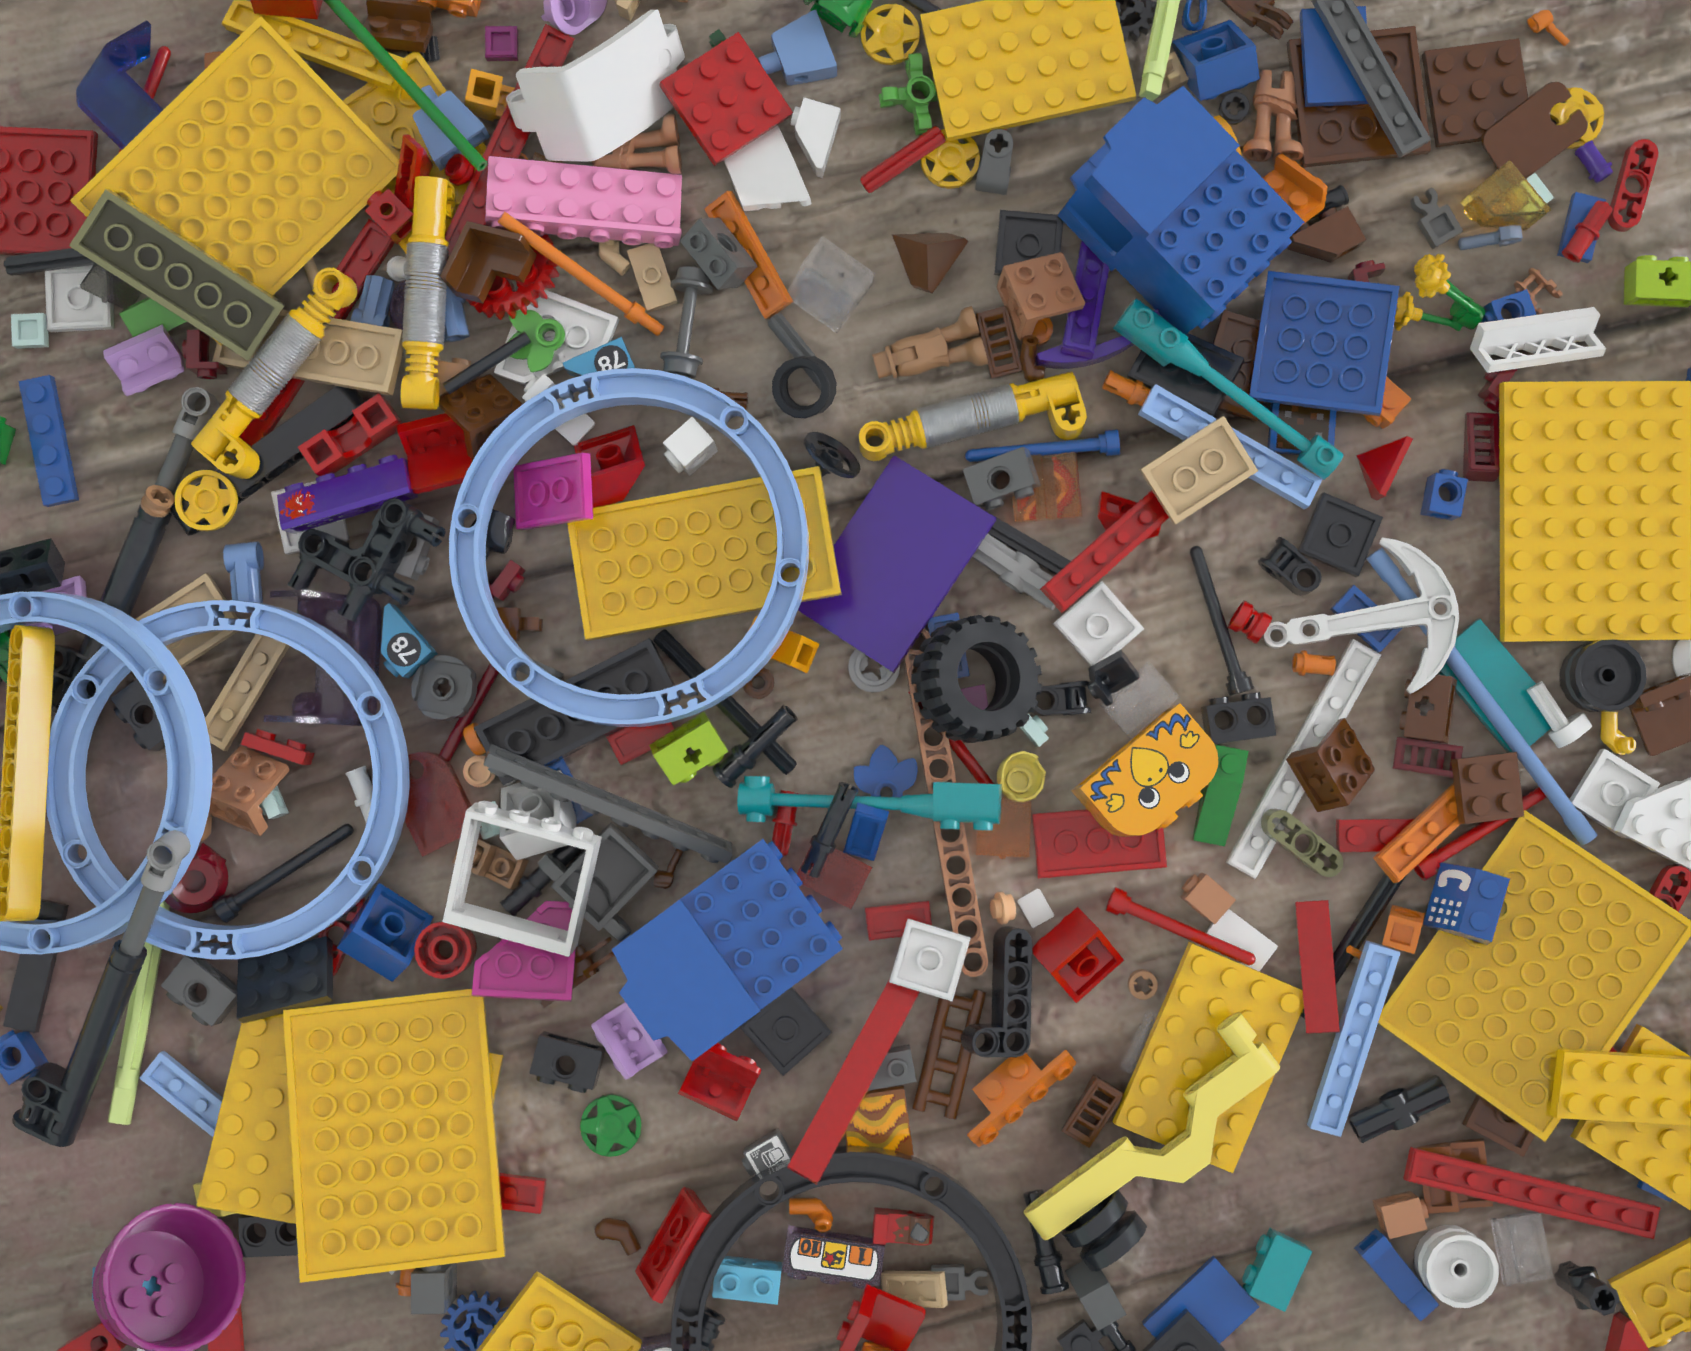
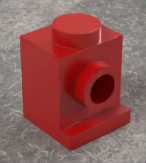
M389 189L384 193L381 190L376 191L370 196L367 201L369 207L365 210L366 213L398 244L412 231L413 213ZM390 207L393 208L390 215H383Z

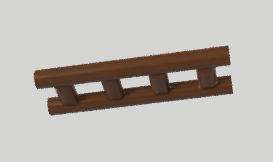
M974 989L972 999L955 994L953 1001L938 998L912 1109L925 1112L926 1104L929 1102L946 1106L944 1117L957 1119L972 1053L965 1050L961 1044L957 1062L938 1058L942 1038L961 1043L963 1030L945 1026L949 1008L953 1007L969 1011L965 1028L971 1024H979L987 992ZM935 1070L953 1075L949 1094L930 1089Z

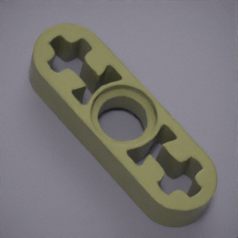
M1274 808L1264 813L1261 819L1263 832L1315 873L1325 877H1333L1342 870L1343 857L1341 853L1289 812ZM1273 819H1281L1280 823L1291 831L1287 834L1282 830L1274 829ZM1306 834L1309 838V846L1305 851L1299 852L1295 847V840L1299 835ZM1318 852L1329 857V861L1332 863L1329 868L1325 867L1324 862L1313 855Z

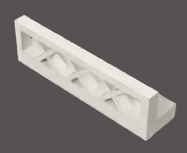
M1595 307L1478 323L1470 350L1486 372L1491 373L1601 357L1604 355L1606 348L1593 333L1600 313ZM1585 341L1589 347H1583L1575 344V342ZM1553 346L1561 349L1562 351H1554L1546 347ZM1524 350L1534 355H1525L1516 351ZM1495 354L1506 359L1492 360L1489 355Z

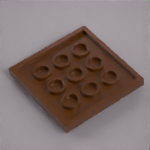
M1408 26L1371 30L1370 32L1429 135L1416 27ZM1301 38L1289 39L1286 45L1289 69L1293 72L1295 81V96L1298 106L1295 111L1298 118L1296 120L1298 142L1304 147V156L1301 158L1302 168L1397 158V153L1369 104L1305 107ZM1430 141L1402 157L1428 154L1431 151Z

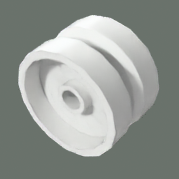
M1442 1225L1430 1229L1419 1240L1414 1251V1268L1418 1279L1440 1301L1452 1307L1470 1308L1482 1304L1493 1293L1497 1285L1499 1265L1494 1252L1480 1238L1459 1226Z

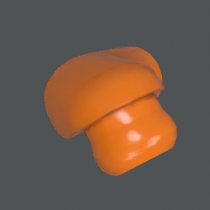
M789 1198V1215H807L815 1224V1229L819 1232H827L831 1229L833 1223L832 1212L820 1199Z

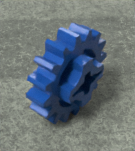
M476 1290L472 1291L469 1295V1300L463 1294L460 1295L457 1299L458 1306L452 1303L447 1310L450 1315H444L441 1320L442 1324L448 1326L440 1333V1337L449 1338V1341L444 1346L445 1350L453 1347L456 1351H476L509 1307L500 1309L498 1305L501 1298L498 1297L493 1302L490 1301L488 1291L485 1292L482 1298H478ZM484 1309L490 1312L493 1316H490L487 1312L484 1311ZM467 1310V1320H461L460 1323H456L458 1316ZM473 1323H476L477 1328H483L480 1335L476 1328H471Z

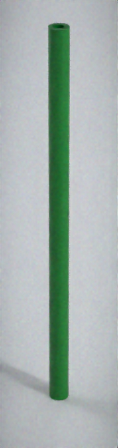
M323 0L477 171L484 170L488 164L487 161L341 0Z

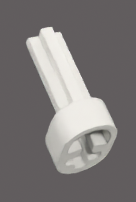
M1542 681L1526 690L1552 730L1548 735L1557 748H1562L1574 742L1592 727L1584 712H1578L1566 718Z

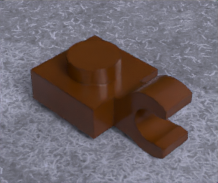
M496 607L502 622L515 641H520V631L542 632L543 619H539V617H521L520 608Z

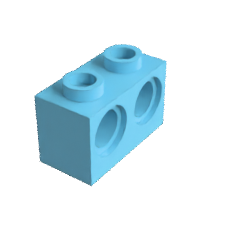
M725 1256L714 1277L712 1297L778 1305L782 1262Z

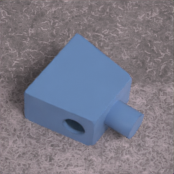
M816 10L775 31L771 35L774 52L758 57V61L768 75L781 70L785 82L789 86L837 77V64Z
M430 85L421 88L474 148L490 138L483 123L451 91H446L438 97ZM422 109L413 114V119L430 156L441 171L453 155L462 153Z

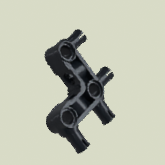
M389 499L383 503L371 523L373 528L363 546L358 549L350 548L348 542L323 531L308 529L303 532L298 541L299 558L301 560L287 585L307 594V590L318 570L324 568L350 583L349 586L351 588L337 613L353 622H357V618L368 598L373 597V595L384 593L402 605L410 602L411 598L401 592L414 595L415 588L394 577L397 568L414 536L436 547L442 540L433 536L432 533L444 538L446 531L443 527L425 519L422 512L414 506L399 499ZM403 511L402 518L398 521V516ZM320 542H321V547H320V549L317 551L318 545H319ZM372 569V574L367 580L368 572Z

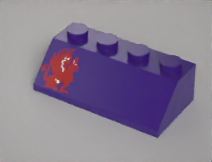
M390 455L379 459V465L367 468L366 464H360L348 468V474L336 477L335 473H330L317 477V483L309 486H304V483L301 482L284 487L285 493L277 495L282 531L297 534L308 529H314L339 520L378 510L389 499L395 498L405 502L418 498V494H414L411 489L408 461L404 458L398 459L397 455Z

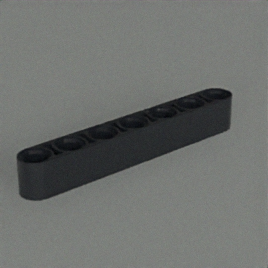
M335 386L251 446L260 459L259 469L251 478L240 479L226 474L219 469L216 472L224 475L232 482L237 491L238 504H240L302 460L304 456L298 449V446L324 429L332 431L349 422L354 417L352 410L365 403V401L356 389ZM219 479V488L228 489L224 482ZM182 497L183 510L186 512L189 502ZM174 501L170 511L185 533L190 536L200 532V530L188 526L181 520L176 511ZM229 506L224 507V514L228 512ZM205 518L196 523L198 525H210Z

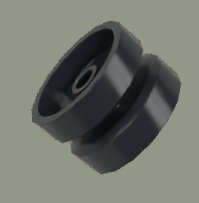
M1615 639L1584 643L1572 649L1564 658L1559 672L1560 687L1566 698L1577 708L1588 712L1622 710L1633 704L1643 693L1647 680L1646 665L1639 652L1628 643Z
M1119 1190L1061 1231L1073 1248L1082 1247L1080 1257L1091 1271H1099L1116 1262L1141 1239L1146 1231L1147 1225L1135 1210L1126 1211L1128 1201Z

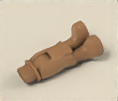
M972 306L962 309L958 321L950 326L941 329L936 327L928 333L900 339L890 345V347L889 345L885 346V351L872 354L879 379L893 375L894 379L899 376H914L934 368L950 367V364L958 362H971L976 366L988 364L981 337H977L979 336V328ZM977 337L963 345L948 349L947 343Z

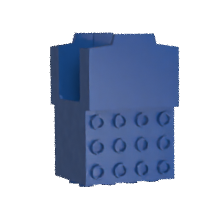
M1184 86L1158 104L1144 97L1104 135L1103 139L1106 143L1070 177L1076 191L1058 214L1059 218L1111 271L1116 268L1155 310H1159L1160 315L1185 335L1196 326L1202 330L1210 321L1215 320L1227 308L1226 305L1232 299L1238 297L1249 286L1248 283L1254 277L1261 274L1270 265V261L1292 243L1289 237L1304 223L1294 210L1236 151L1240 145Z
M762 839L612 948L628 980L619 991V994L653 1041L668 1036L691 1061H694L759 1013L762 1008L843 949L838 943L842 936L830 921L824 923L818 914L823 910L813 896L810 894L807 897L804 896L799 889L803 884L792 868L786 870L779 860L784 856L773 841L767 844Z

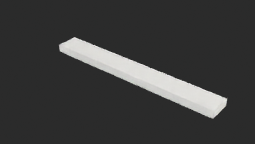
M1354 639L1350 640L1335 667L1334 675L1330 676L1226 860L1227 864L1256 879L1276 844L1261 828V819L1264 813L1276 808L1287 811L1292 815L1305 792L1286 761L1287 757L1291 752L1318 746L1338 719H1346L1381 654ZM1274 818L1272 821L1275 824L1274 829L1283 831L1285 826L1280 823L1281 819Z

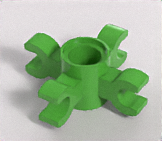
M921 53L908 54V60H905V69L909 81L906 87H884L881 89L882 93L878 95L881 108L902 104L908 112L913 113L916 136L922 135L932 128L928 106L930 102L938 101L934 82L929 77L923 75ZM912 90L921 91L925 99L915 98Z

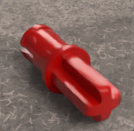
M1599 200L1595 202L1583 222L1575 226V234L1562 250V255L1565 258L1579 263L1593 240L1599 239V231L1613 212V208L1609 203Z
M780 790V793L799 794L795 792ZM778 806L776 817L772 818V822L775 823L772 841L783 856L788 855L793 826L797 827L795 822L797 807Z

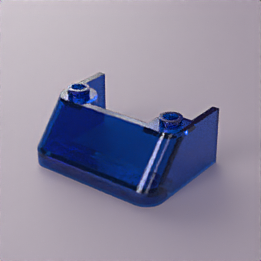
M147 20L105 44L76 89V102L79 108L122 150L163 111L126 73L150 57L151 24Z

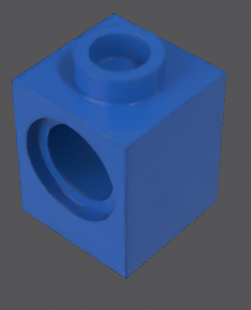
M1528 290L1505 296L1485 305L1482 323L1504 320L1501 315L1502 308L1507 309L1511 313L1512 318L1537 315Z
M1441 469L1438 473L1427 477L1420 515L1450 521L1461 517L1468 479L1458 477V472L1445 469ZM1440 486H1444L1449 490V501H1444L1439 496Z
M12 1030L0 1037V1073L8 1085L22 1081L41 1065L49 1063L30 1032L15 1033ZM14 1047L21 1052L20 1062H17L12 1056Z

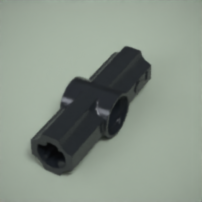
M1434 1075L1409 1088H1397L1379 1097V1102L1352 1113L1348 1116V1119L1358 1140L1364 1143L1387 1131H1396L1410 1127L1420 1120V1116L1434 1111L1451 1101L1445 1085L1439 1076Z
M1571 1261L1559 1264V1269L1554 1274L1556 1283L1573 1296L1578 1309H1592L1603 1316L1615 1312V1307L1620 1302L1618 1292L1599 1279L1594 1266L1581 1267Z

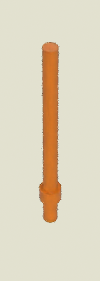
M504 211L497 221L510 232L523 235L531 247L624 312V317L633 324L638 322L654 335H660L664 325L645 312L646 308L636 301L630 302Z

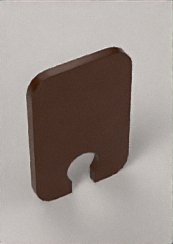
M1550 82L1483 133L1482 146L1507 182L1517 184L1524 181L1586 133L1588 122L1580 109L1570 114L1568 120L1561 125H1556L1551 121L1550 112L1553 106L1559 102H1565L1571 97L1570 92L1563 83Z

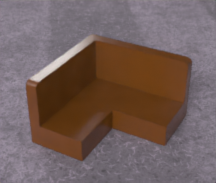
M467 221L441 273V279L456 297L484 303L496 276L524 283L537 254L521 234Z

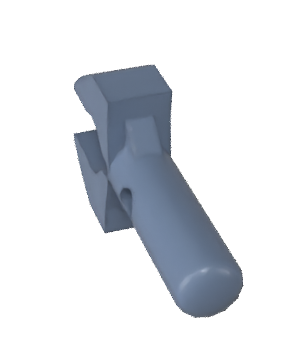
M1521 226L1499 227L1496 232L1460 238L1458 240L1459 249L1467 250L1499 244V247L1521 242L1523 238Z

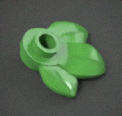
M521 310L516 311L515 319H512L510 316L509 319L518 332L508 342L525 332L532 343L510 357L519 360L527 359L530 372L541 371L551 364L554 351L563 345L566 338L565 330L558 321L543 319L534 310H527L526 315ZM548 331L555 332V338L551 341L544 339V335Z

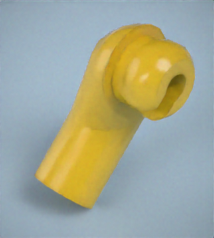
M1601 711L1600 737L1602 742L1619 755L1634 752L1636 748L1635 740L1632 737H1626V735L1618 730V712Z

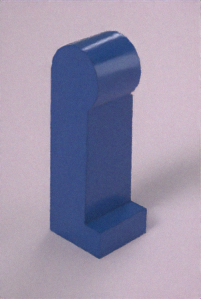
M1376 1228L1354 1247L1399 1301L1405 1304L1420 1322L1439 1306L1437 1301L1395 1251L1387 1238Z

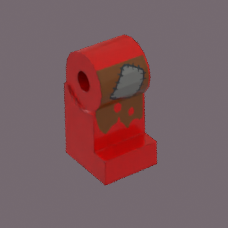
M874 1207L873 1244H932L933 1215L912 1212L911 1210Z

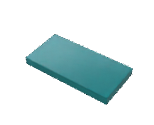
M1476 619L1456 636L1455 647L1527 744L1531 746L1551 729L1526 691L1536 683L1483 621ZM1445 662L1439 674L1451 676L1457 680V695L1506 752H1513Z

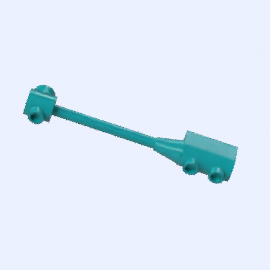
M1137 298L1130 303L1114 325V330L1162 366L1172 363L1199 377L1202 376L1301 450L1297 461L1306 470L1315 473L1325 480L1341 462L1344 456L1341 451L1318 434L1309 441L1209 366V362L1188 340V336Z
M744 776V782H741L738 788V813L746 815L747 822H765L766 816L773 815L775 806L829 808L834 795L775 793L774 783H770V777ZM933 782V794L904 795L901 797L855 796L850 809H856L857 803H861L882 810H900L903 813L932 819L934 822H940V829H960V823H973V830H993V824H1000L1002 784Z

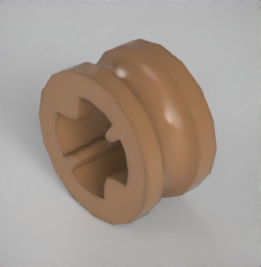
M152 485L146 489L140 505L151 516L165 517L169 514L175 498L167 488L160 485Z
M1139 969L1129 976L1128 988L1135 998L1147 1000L1155 995L1158 989V982L1150 971ZM1140 976L1144 980L1150 978L1152 982L1151 985L1148 984L1150 990L1145 993L1141 989L1136 991L1134 989V984H1138L1135 979Z

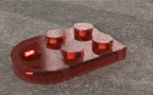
M429 751L408 755L410 789L405 822L422 857L460 839L466 810L472 806L449 761L443 756ZM415 760L421 762L424 767V773L419 779L413 777L410 772V766Z

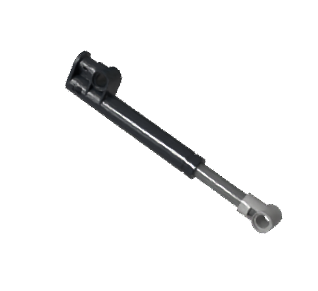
M199 387L189 388L182 395V409L172 431L176 435L155 485L167 488L173 495L194 449L191 442L219 408L217 398ZM205 396L206 406L201 411H196L194 407L196 400ZM139 505L138 515L134 517L101 596V602L117 608L129 616L131 615L166 531V524H169L172 517L170 512L165 517H154L146 513L141 508V505ZM85 635L79 650L69 646L55 645L54 656L60 651L63 654L64 660L58 668L54 664L52 712L57 713L59 705L72 681L103 644ZM92 681L86 687L90 697H93L96 692V686Z
M176 830L169 831L147 849L146 856L148 861L141 877L143 887L123 939L116 941L113 945L67 1068L51 1062L44 1063L22 1084V1100L24 1103L22 1108L14 1113L12 1123L21 1131L50 1145L67 1147L75 1141L142 965L146 959L147 949L144 947L163 895L171 889L182 859L190 852V841L182 832ZM165 846L170 849L172 854L166 850Z

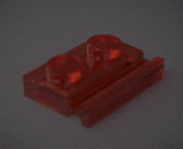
M835 848L833 853H829L820 877L809 876L811 870H808L807 874H805L800 868L797 875L802 881V885L852 909L873 867ZM806 854V856H805V858H804V860H803L801 866L803 865V863H804V861H805V859H806V857H807V854Z

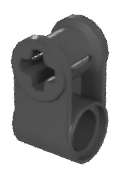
M995 129L986 136L981 162H979L975 191L1007 195L1011 172L1010 162L1013 138L1006 130ZM995 142H1001L1002 149L999 153L995 152Z

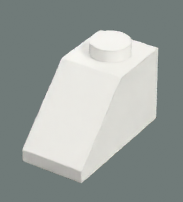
M803 98L801 108L796 106L794 109L791 126H795V138L817 177L823 178L841 119V108Z

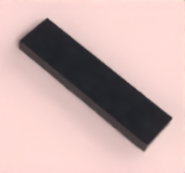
M41 899L40 913L37 919L66 920L69 905ZM57 953L20 954L3 1023L4 1027L31 1033L39 1032Z

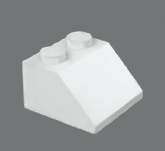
M520 783L501 788L500 809L506 811L522 810L529 813V817L539 820L551 818L562 823L561 826L572 829L576 827V815L570 800L568 802L556 800L546 790L541 788L537 790L529 789ZM500 827L499 838L516 860L567 846L563 843Z

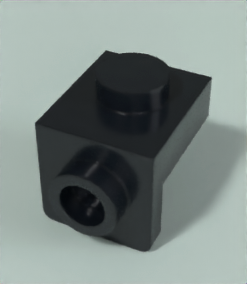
M1119 650L1088 668L1090 682H1088L1087 686L1092 696L1096 700L1100 698L1108 707L1113 704L1112 694L1138 680L1139 673L1124 652Z

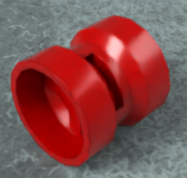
M1243 600L1233 614L1227 628L1234 632L1246 634L1249 641L1257 644L1269 627L1272 616L1266 612L1259 613L1254 610L1252 604Z

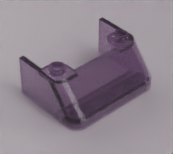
M302 589L270 591V598L297 600V614L310 618L331 630L348 643L367 662L379 678L382 610L380 604L374 598H368L357 618V622H353L337 613L347 596L346 594ZM317 663L315 692H302L295 697L292 704V716L264 715L263 722L362 726L359 716L347 695L337 682ZM373 696L369 699L367 706L368 710L376 715L378 699Z

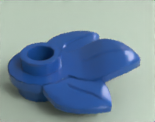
M880 745L872 754L869 766L854 767V781L860 790L871 794V796L881 797V789L883 787H890L893 791L892 797L903 796V791L912 787L916 781L918 772L917 762L915 758H909L898 763L892 751L885 745Z

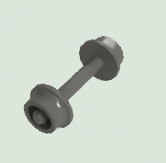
M694 265L692 267H679L675 280L671 281L670 286L673 289L685 292L676 352L666 351L660 354V358L664 360L663 371L682 375L690 379L696 378L698 366L703 364L701 357L689 354L697 295L713 293L709 277L701 268Z

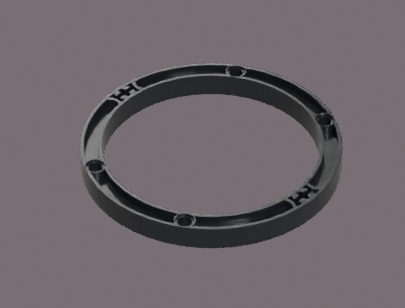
M838 1146L818 1184L789 1170L787 1166L792 1159L791 1157L761 1171L740 1185L712 1214L681 1269L672 1304L671 1350L683 1351L682 1320L689 1322L690 1334L689 1349L684 1351H702V1320L712 1281L732 1245L750 1225L777 1204L810 1189L837 1183H876L899 1188L928 1200L953 1218L972 1238L987 1266L996 1300L997 1332L994 1351H1031L1032 1343L1031 1305L1026 1281L1019 1260L1008 1238L990 1212L959 1181L938 1167L914 1156L872 1146ZM929 1178H940V1184L937 1189L933 1191L925 1189V1183ZM764 1182H775L777 1184L776 1191L771 1195L762 1194L760 1187ZM1012 1311H1015V1316L1020 1322L1015 1325V1335L1020 1342L1014 1340V1334L1009 1327L1014 1325V1314Z

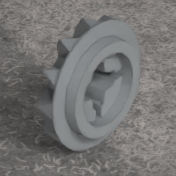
M858 649L853 651L849 659L848 670L852 681L857 687L864 691L875 693L884 691L894 684L899 675L900 665L895 673L884 666L880 667L881 679L879 680L873 672L861 674L869 665L868 657Z

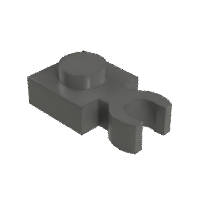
M1431 187L1425 192L1428 204H1423L1418 196L1413 197L1410 200V204L1414 211L1422 213L1423 218L1417 224L1433 250L1460 235L1463 229L1448 204L1439 208L1437 205V192Z
M964 1264L931 1265V1271H945L947 1301L965 1300V1291L971 1290L978 1296L988 1294L987 1286H977L975 1284V1280L978 1277L988 1276L987 1269L979 1267L973 1269L970 1273H965Z

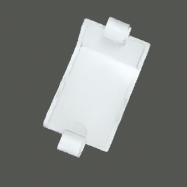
M649 10L613 37L565 66L520 69L516 73L520 89L511 92L506 97L515 126L522 129L523 132L537 133L545 158L549 161H594L620 147L650 127L673 108V105L659 84L660 81L676 72L677 66L685 58L676 25L663 24L659 11Z

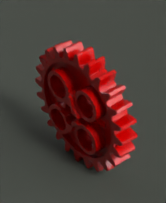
M547 234L540 236L554 246L553 241ZM531 247L537 256L524 283L516 281L517 291H515V286L510 279L496 276L484 303L466 300L479 314L484 312L488 318L495 314L499 320H502L507 312L512 319H515L516 310L519 309L526 315L528 305L531 304L535 308L539 307L536 300L538 297L548 298L544 291L546 288H555L551 278L559 277L560 274L555 268L558 265Z

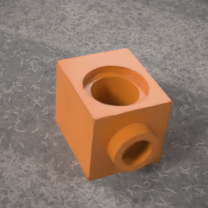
M1392 905L1382 945L1415 954L1425 913Z

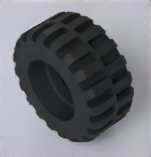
M974 615L937 628L931 633V638L923 641L920 646V650L923 653L916 655L913 666L917 667V673L911 674V684H916L917 692L913 693L915 702H921L923 706L920 713L925 720L932 719L934 721L931 727L938 733L946 731L945 735L947 738L954 741L962 740L964 743L999 739L1016 732L1017 727L1024 726L1029 720L1030 716L1027 713L1035 712L1038 705L1035 696L1041 694L1042 683H1038V676L1042 675L1041 665L1036 666L1034 658L1038 655L1034 647H1028L1026 643L1029 639L1023 632H1014L1016 629L1015 625L1008 621L1001 623L999 617L991 615L986 617ZM969 649L978 652L989 662L995 676V693L992 701L984 710L975 707L965 698L958 683L959 662L963 654Z

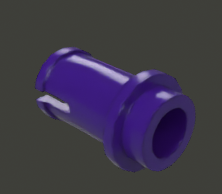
M1591 140L1578 148L1574 154L1589 172L1590 176L1588 178L1590 180L1594 179L1597 184L1613 173L1611 169L1613 164L1606 162Z

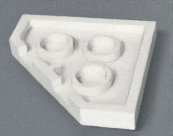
M544 290L548 298L538 297L536 300L539 307L535 308L530 304L527 306V310L536 311L543 319L558 321L566 333L563 345L554 351L551 364L541 371L530 372L527 359L519 360L508 357L496 365L494 373L524 386L535 377L540 378L543 374L546 376L565 369L562 362L611 342L619 318ZM513 325L505 343L518 332ZM548 331L544 335L546 341H551L555 338L554 331Z
M1691 777L1683 781H1674L1664 785L1644 797H1635L1628 800L1613 831L1691 871Z

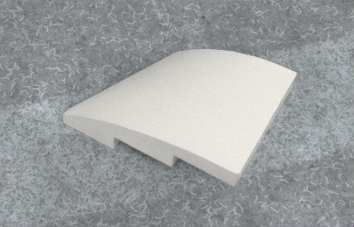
M778 125L723 160L744 211L760 210L762 208L777 209L781 208L782 204L786 202L800 201L802 206L812 204L793 156Z

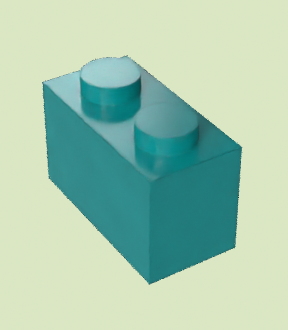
M1269 1228L1267 1234H1263L1257 1243L1256 1252L1258 1254L1253 1265L1249 1264L1244 1271L1242 1278L1243 1288L1250 1296L1285 1312L1312 1251L1304 1243Z

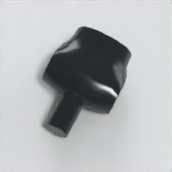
M492 509L487 531L486 561L490 552L507 553L513 536L515 519ZM477 518L473 521L470 527H472L476 523Z

